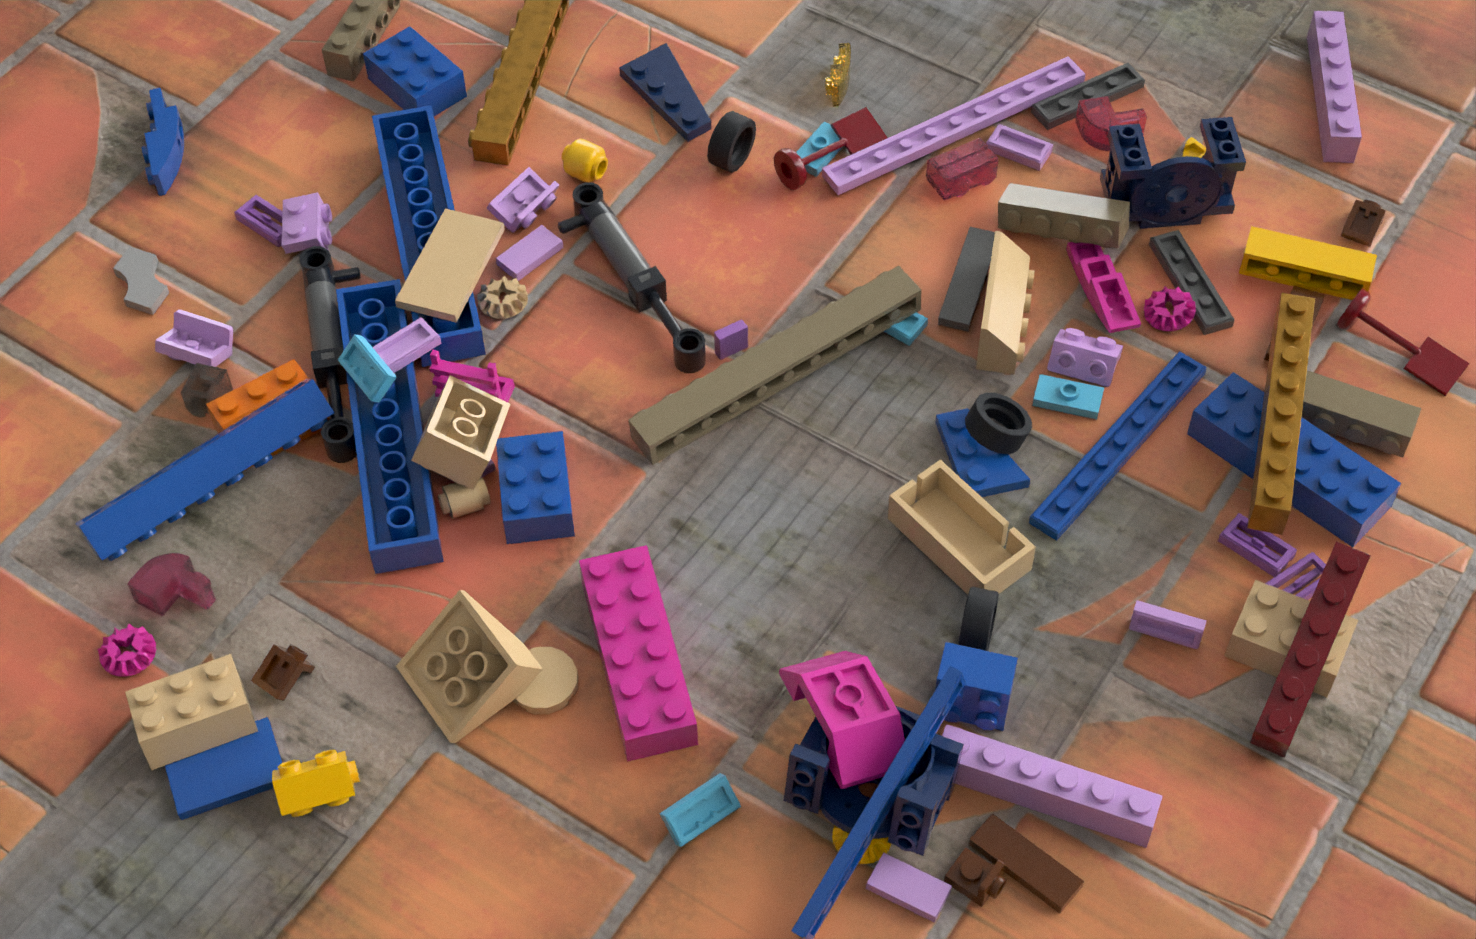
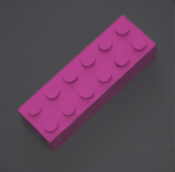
M647 545L579 560L582 586L627 762L698 745L696 718Z

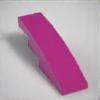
M1068 242L1066 251L1089 302L1108 332L1114 333L1139 328L1141 322L1122 273H1116L1109 254L1104 255L1099 245Z

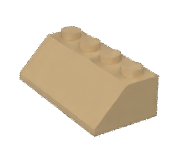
M995 231L976 369L1015 374L1016 362H1023L1025 343L1019 342L1020 337H1026L1029 318H1022L1023 312L1029 313L1032 294H1027L1026 288L1032 289L1035 270H1029L1030 256L1000 231Z

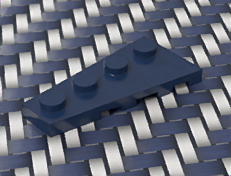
M667 43L619 67L620 76L687 142L712 129L711 119Z

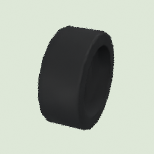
M734 111L727 112L720 119L711 135L707 152L709 163L730 173L737 171L744 164L753 147L756 136L755 121Z
M984 393L978 396L965 417V426L970 436L980 445L1000 454H1011L1020 449L1030 433L1032 420L1027 411L1011 398L998 393ZM990 418L995 419V420H997L998 422L1002 423L1006 428H1004V427L998 425L997 423L993 422Z
M977 587L970 588L964 609L958 645L985 651L989 650L999 597L997 591Z

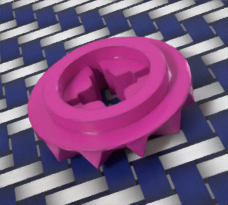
M1164 286L1162 291H1153L1151 297L1145 299L1144 316L1147 322L1158 330L1176 331L1182 329L1195 316V301L1191 298L1190 292H1182L1179 286L1176 289H1168ZM1166 302L1172 303L1174 307L1172 316H1170V312L1165 308Z
M128 624L125 629L119 630L114 628L113 634L109 637H103V644L101 648L97 649L99 660L105 671L112 675L120 677L132 676L140 673L151 664L156 654V643L152 634L148 633L143 626L134 628ZM131 644L135 652L125 651L122 654L119 646L128 647Z

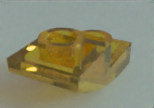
M850 43L839 44L838 56H833V65H830V77H825L826 95H831L833 107L841 104L849 87Z

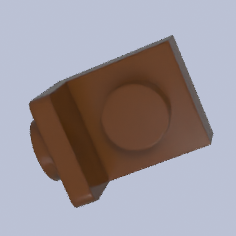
M1356 200L1341 232V237L1371 247L1379 226L1383 222L1386 210L1381 209V206L1374 201L1364 200L1362 202Z
M274 644L251 681L277 700L284 701L302 671L312 673L315 666L306 661L308 654L298 647L290 644L288 648H284Z
M965 848L946 873L944 882L983 907L990 896L996 899L1004 888L1007 881L1003 877L1006 864L998 860L995 865H992L971 850Z

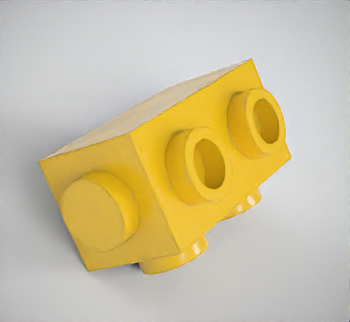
M327 750L314 756L315 759L300 763V760H290L280 764L277 770L272 771V783L281 816L291 814L292 817H299L313 811V807L327 804L329 807H334L348 802L349 797L355 796L354 783L360 782L355 760L348 762L345 751L337 753L336 750Z

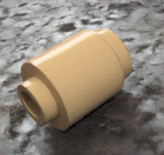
M483 478L479 479L474 490L464 485L452 483L442 486L443 494L438 495L443 514L449 513L452 519L482 510L484 505L491 503Z

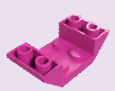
M842 651L780 668L779 675L793 701L807 699L830 741L827 750L830 759L829 768L840 789L884 777L905 742L900 713L868 657Z

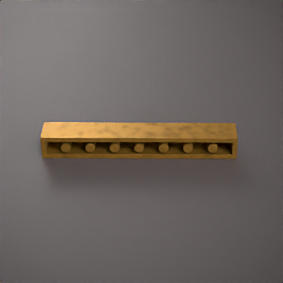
M524 0L523 8L518 10L517 24L515 28L510 30L507 48L502 50L500 67L495 68L492 87L486 90L485 105L483 109L478 111L475 130H471L469 133L468 145L473 150L475 161L509 166L569 7V0Z
M1281 293L1274 316L1248 529L1283 535L1291 512L1315 298Z

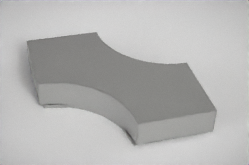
M130 246L113 268L115 275L128 284V291L124 297L125 305L154 315L169 294L167 285L160 283L155 278V271L159 261L155 254Z

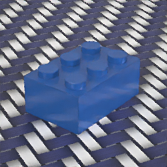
M410 26L363 53L368 79L403 110L431 105L433 115L436 116L467 97L463 71Z
M563 431L498 438L496 447L502 516L507 544L575 536Z

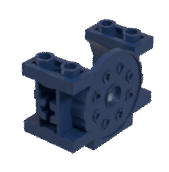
M1233 118L1201 119L1200 129L1206 146V152L1202 158L1190 156L1176 157L1151 166L1140 124L1109 126L1107 135L1110 143L1107 169H1101L1100 173L1104 197L1130 202L1129 222L1138 221L1140 229L1201 224L1202 216L1233 214L1235 208L1232 197L1237 171H1244L1246 159Z
M896 706L900 713L904 738L906 740L920 715ZM815 716L801 744H795L790 753L783 801L792 804L798 809L808 810L815 814H818L821 810L832 824L850 834L870 800V797H866L859 791V787L864 783L879 785L883 777L840 789L829 768L830 759L827 750L830 741ZM935 734L905 786L900 787L895 803L873 839L888 837V842L898 846L900 849L911 851L921 856L924 855L931 831L946 800L949 801L953 793L964 744Z

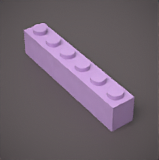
M1314 11L1307 34L1323 162L1354 163L1362 136L1344 13L1337 11Z
M946 724L942 736L964 744L955 784L1147 848L1163 797L1162 795Z

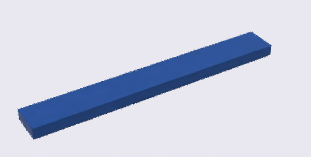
M1179 351L1032 513L1029 518V524L1057 541L1205 375L1207 367Z
M952 666L948 668L791 930L803 939H813L895 803L900 787L905 786L956 701L966 684L963 673Z

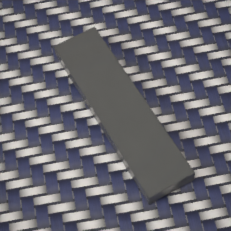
M1126 63L1032 104L1031 113L1049 130L1144 88L1145 79L1129 63Z
M975 227L969 228L938 317V325L969 332L990 269L995 232Z
M1176 230L1150 237L1149 246L1174 287L1177 288L1179 286L1182 292H1190L1191 298L1195 301L1196 312L1194 320L1202 333L1206 335L1233 327L1235 319L1180 231Z

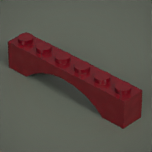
M1336 541L1250 741L1251 744L1285 758L1371 555Z

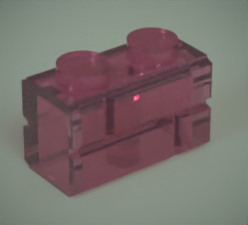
M977 138L927 160V181L934 189L936 188L937 193L943 200L954 196L961 197L970 189L979 185L986 186L997 178L998 157L991 149H988V146L981 138Z

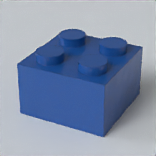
M946 642L936 680V688L950 666L963 673L966 684L944 720L974 724L983 730L996 729L1003 731L1018 658Z

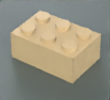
M450 375L433 407L411 461L420 464L425 469L439 473L457 484L474 490L490 461L510 404Z
M1255 580L1231 635L1225 657L1278 677L1310 601ZM1345 615L1313 690L1314 693L1328 697L1358 623L1357 619Z
M231 654L125 692L138 741L151 770L258 732L243 683Z

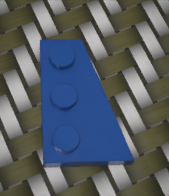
M968 408L936 415L935 423L953 471L981 497L1029 487L1030 478L1008 454L991 451L980 445L970 436L965 426V417L970 411Z

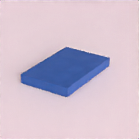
M268 717L255 721L258 732L165 765L180 820L274 788L272 771L277 770L278 766L283 762Z

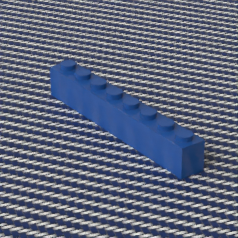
M305 379L76 522L75 525L100 560L108 558L109 561H112L123 555L128 550L126 545L135 539L142 542L157 532L155 528L157 525L165 520L168 523H172L187 513L184 508L195 501L200 505L211 499L215 495L213 490L225 483L226 486H230L244 477L242 471L252 465L258 468L269 462L273 458L271 453L280 447L286 450L297 444L301 440L299 435L308 429L311 432H315L322 428L324 423L328 421L327 417L334 414V411L314 379Z

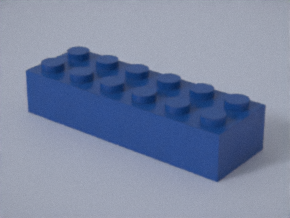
M1233 372L1193 410L1187 432L1190 437L1252 479L1254 478L1264 392ZM1301 417L1291 506L1351 547H1354L1392 507L1401 483Z

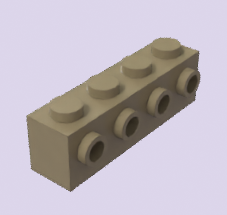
M401 0L352 1L322 48L328 76L354 82L365 64L363 53L377 45L398 11Z
M1009 183L998 201V228L1010 230L1014 233L1035 234L1044 238L1065 239L1074 243L1095 244L1104 248H1119L1129 229L1130 202Z
M1307 370L1302 418L1323 432L1344 437L1352 442L1361 443L1388 454L1404 457L1422 408Z

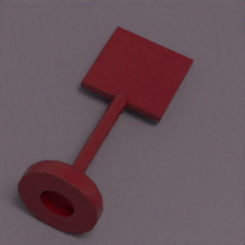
M867 107L832 123L831 127L840 140L802 159L795 151L789 148L777 151L773 159L780 181L790 190H796L806 182L805 165L843 146L852 155L887 139L888 137Z
M1362 288L1346 308L1336 326L1342 330H1348L1358 318L1414 354L1403 369L1446 396L1470 363L1430 337H1427L1418 348L1363 312L1370 302L1371 296L1369 292Z

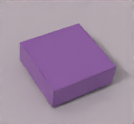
M743 320L734 322L714 332L715 354L720 360L748 347V327Z

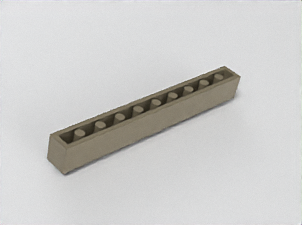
M900 266L881 273L876 279L863 286L856 287L848 295L828 303L823 309L811 316L802 318L792 327L783 332H777L769 340L756 347L749 348L744 354L734 360L721 364L716 370L706 376L693 380L683 389L665 396L660 402L648 409L637 412L632 418L628 419L632 440L650 463L654 465L889 329L892 325L920 311L921 289Z

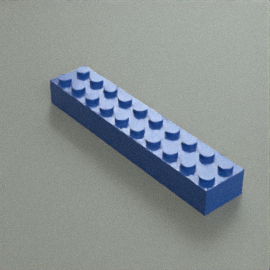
M431 105L372 116L405 281L445 208L455 211ZM473 292L456 323L411 311L413 322L422 317L440 336L442 344L432 350L439 351L441 360L451 362L486 355ZM432 350L420 357L422 367L431 366L430 354Z
M400 279L336 289L343 350L354 334L363 336L373 347L408 326L406 310L397 308L395 299L402 288ZM414 361L394 373L397 378L379 403L370 401L346 371L368 548L375 574L444 562L430 470L411 461L424 431Z

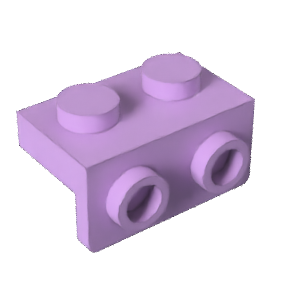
M528 167L488 204L487 209L500 222H503L504 226L512 233L516 232L521 226L526 229L537 218L535 213L540 208L547 210L557 199L554 193L558 189L559 184L554 181L549 186Z
M318 192L283 200L282 248L286 254L306 250L313 246H321L328 250V245L332 244V236L329 230L332 212L328 203H323Z
M179 309L174 312L173 329L155 340V351L168 355L171 359L183 360L195 364L198 368L212 370L232 355L233 328L229 325Z
M1060 329L1053 343L1047 369L1051 372L1109 387L1123 346L1116 344L1115 340L1108 337L1093 338L1085 336V333L1078 329Z

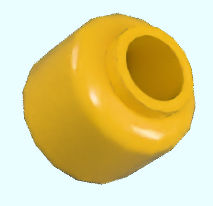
M582 138L577 139L572 144H568L562 152L561 159L564 171L585 183H591L602 178L607 170L608 159L604 149Z

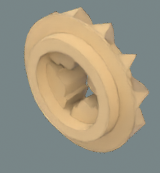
M503 276L501 280L496 281L491 278L488 285H481V291L477 294L479 308L484 314L496 319H506L516 316L523 311L528 302V294L525 285L519 284L517 278L508 280ZM505 292L507 295H505L503 302L500 303L498 297L500 293Z

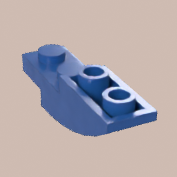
M161 88L149 90L151 102L146 103L150 121L155 120V122L150 123L151 132L144 133L146 146L141 148L145 163L150 164V167H145L149 185L155 184L158 195L162 196L167 193L178 174L184 152V130L177 105L167 107Z

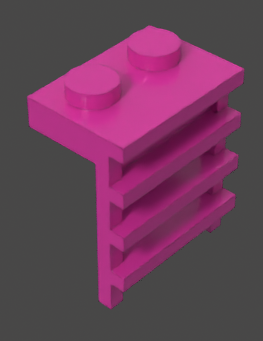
M432 350L430 354L432 362L430 372L434 373L432 383L437 386L435 397H439L451 375L507 403L509 402L515 388L514 380L498 376L496 363L489 362L487 369L441 360L439 351Z

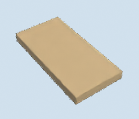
M445 208L395 299L396 307L456 323L505 230L504 223Z

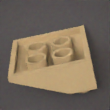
M464 590L457 592L396 665V668L450 743H456L520 696L543 670L527 647Z

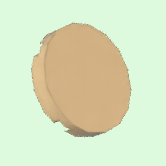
M535 647L530 649V653L543 670L513 702L518 707L520 705L526 708L527 712L533 714H550L563 709L569 703L568 700L572 698L573 694L575 696L578 690V671L573 659L564 651L553 647Z

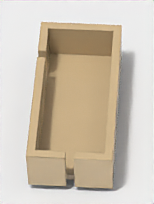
M942 460L937 461L917 476V483L912 479L889 495L888 520L967 595L971 587L997 591L1000 594L1032 570L1036 546L1015 527L1011 528L1008 532L1009 522Z

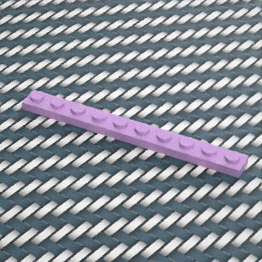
M1065 57L822 168V177L836 194L840 195L1031 107L1034 103L1084 82L1085 73L1069 57Z

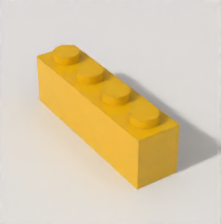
M1251 226L1239 274L1289 286L1295 285L1311 291L1353 300L1362 288L1367 292L1369 291L1377 255Z

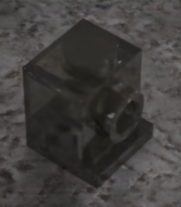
M196 363L180 393L186 409L192 415L205 417L207 413L209 414L206 404L232 391L233 387L227 369Z

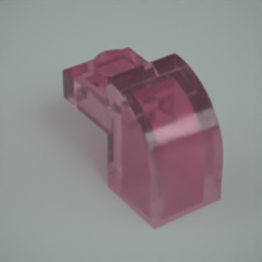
M1108 96L1080 100L1075 122L1082 138L1089 145L1099 150L1110 151L1107 135L1109 126L1140 124L1144 135L1147 115L1144 108L1115 113Z
M168 553L152 558L127 583L136 603L161 616L165 615L180 596L207 610L216 601L211 588V581L204 574L195 571L190 557L184 554Z

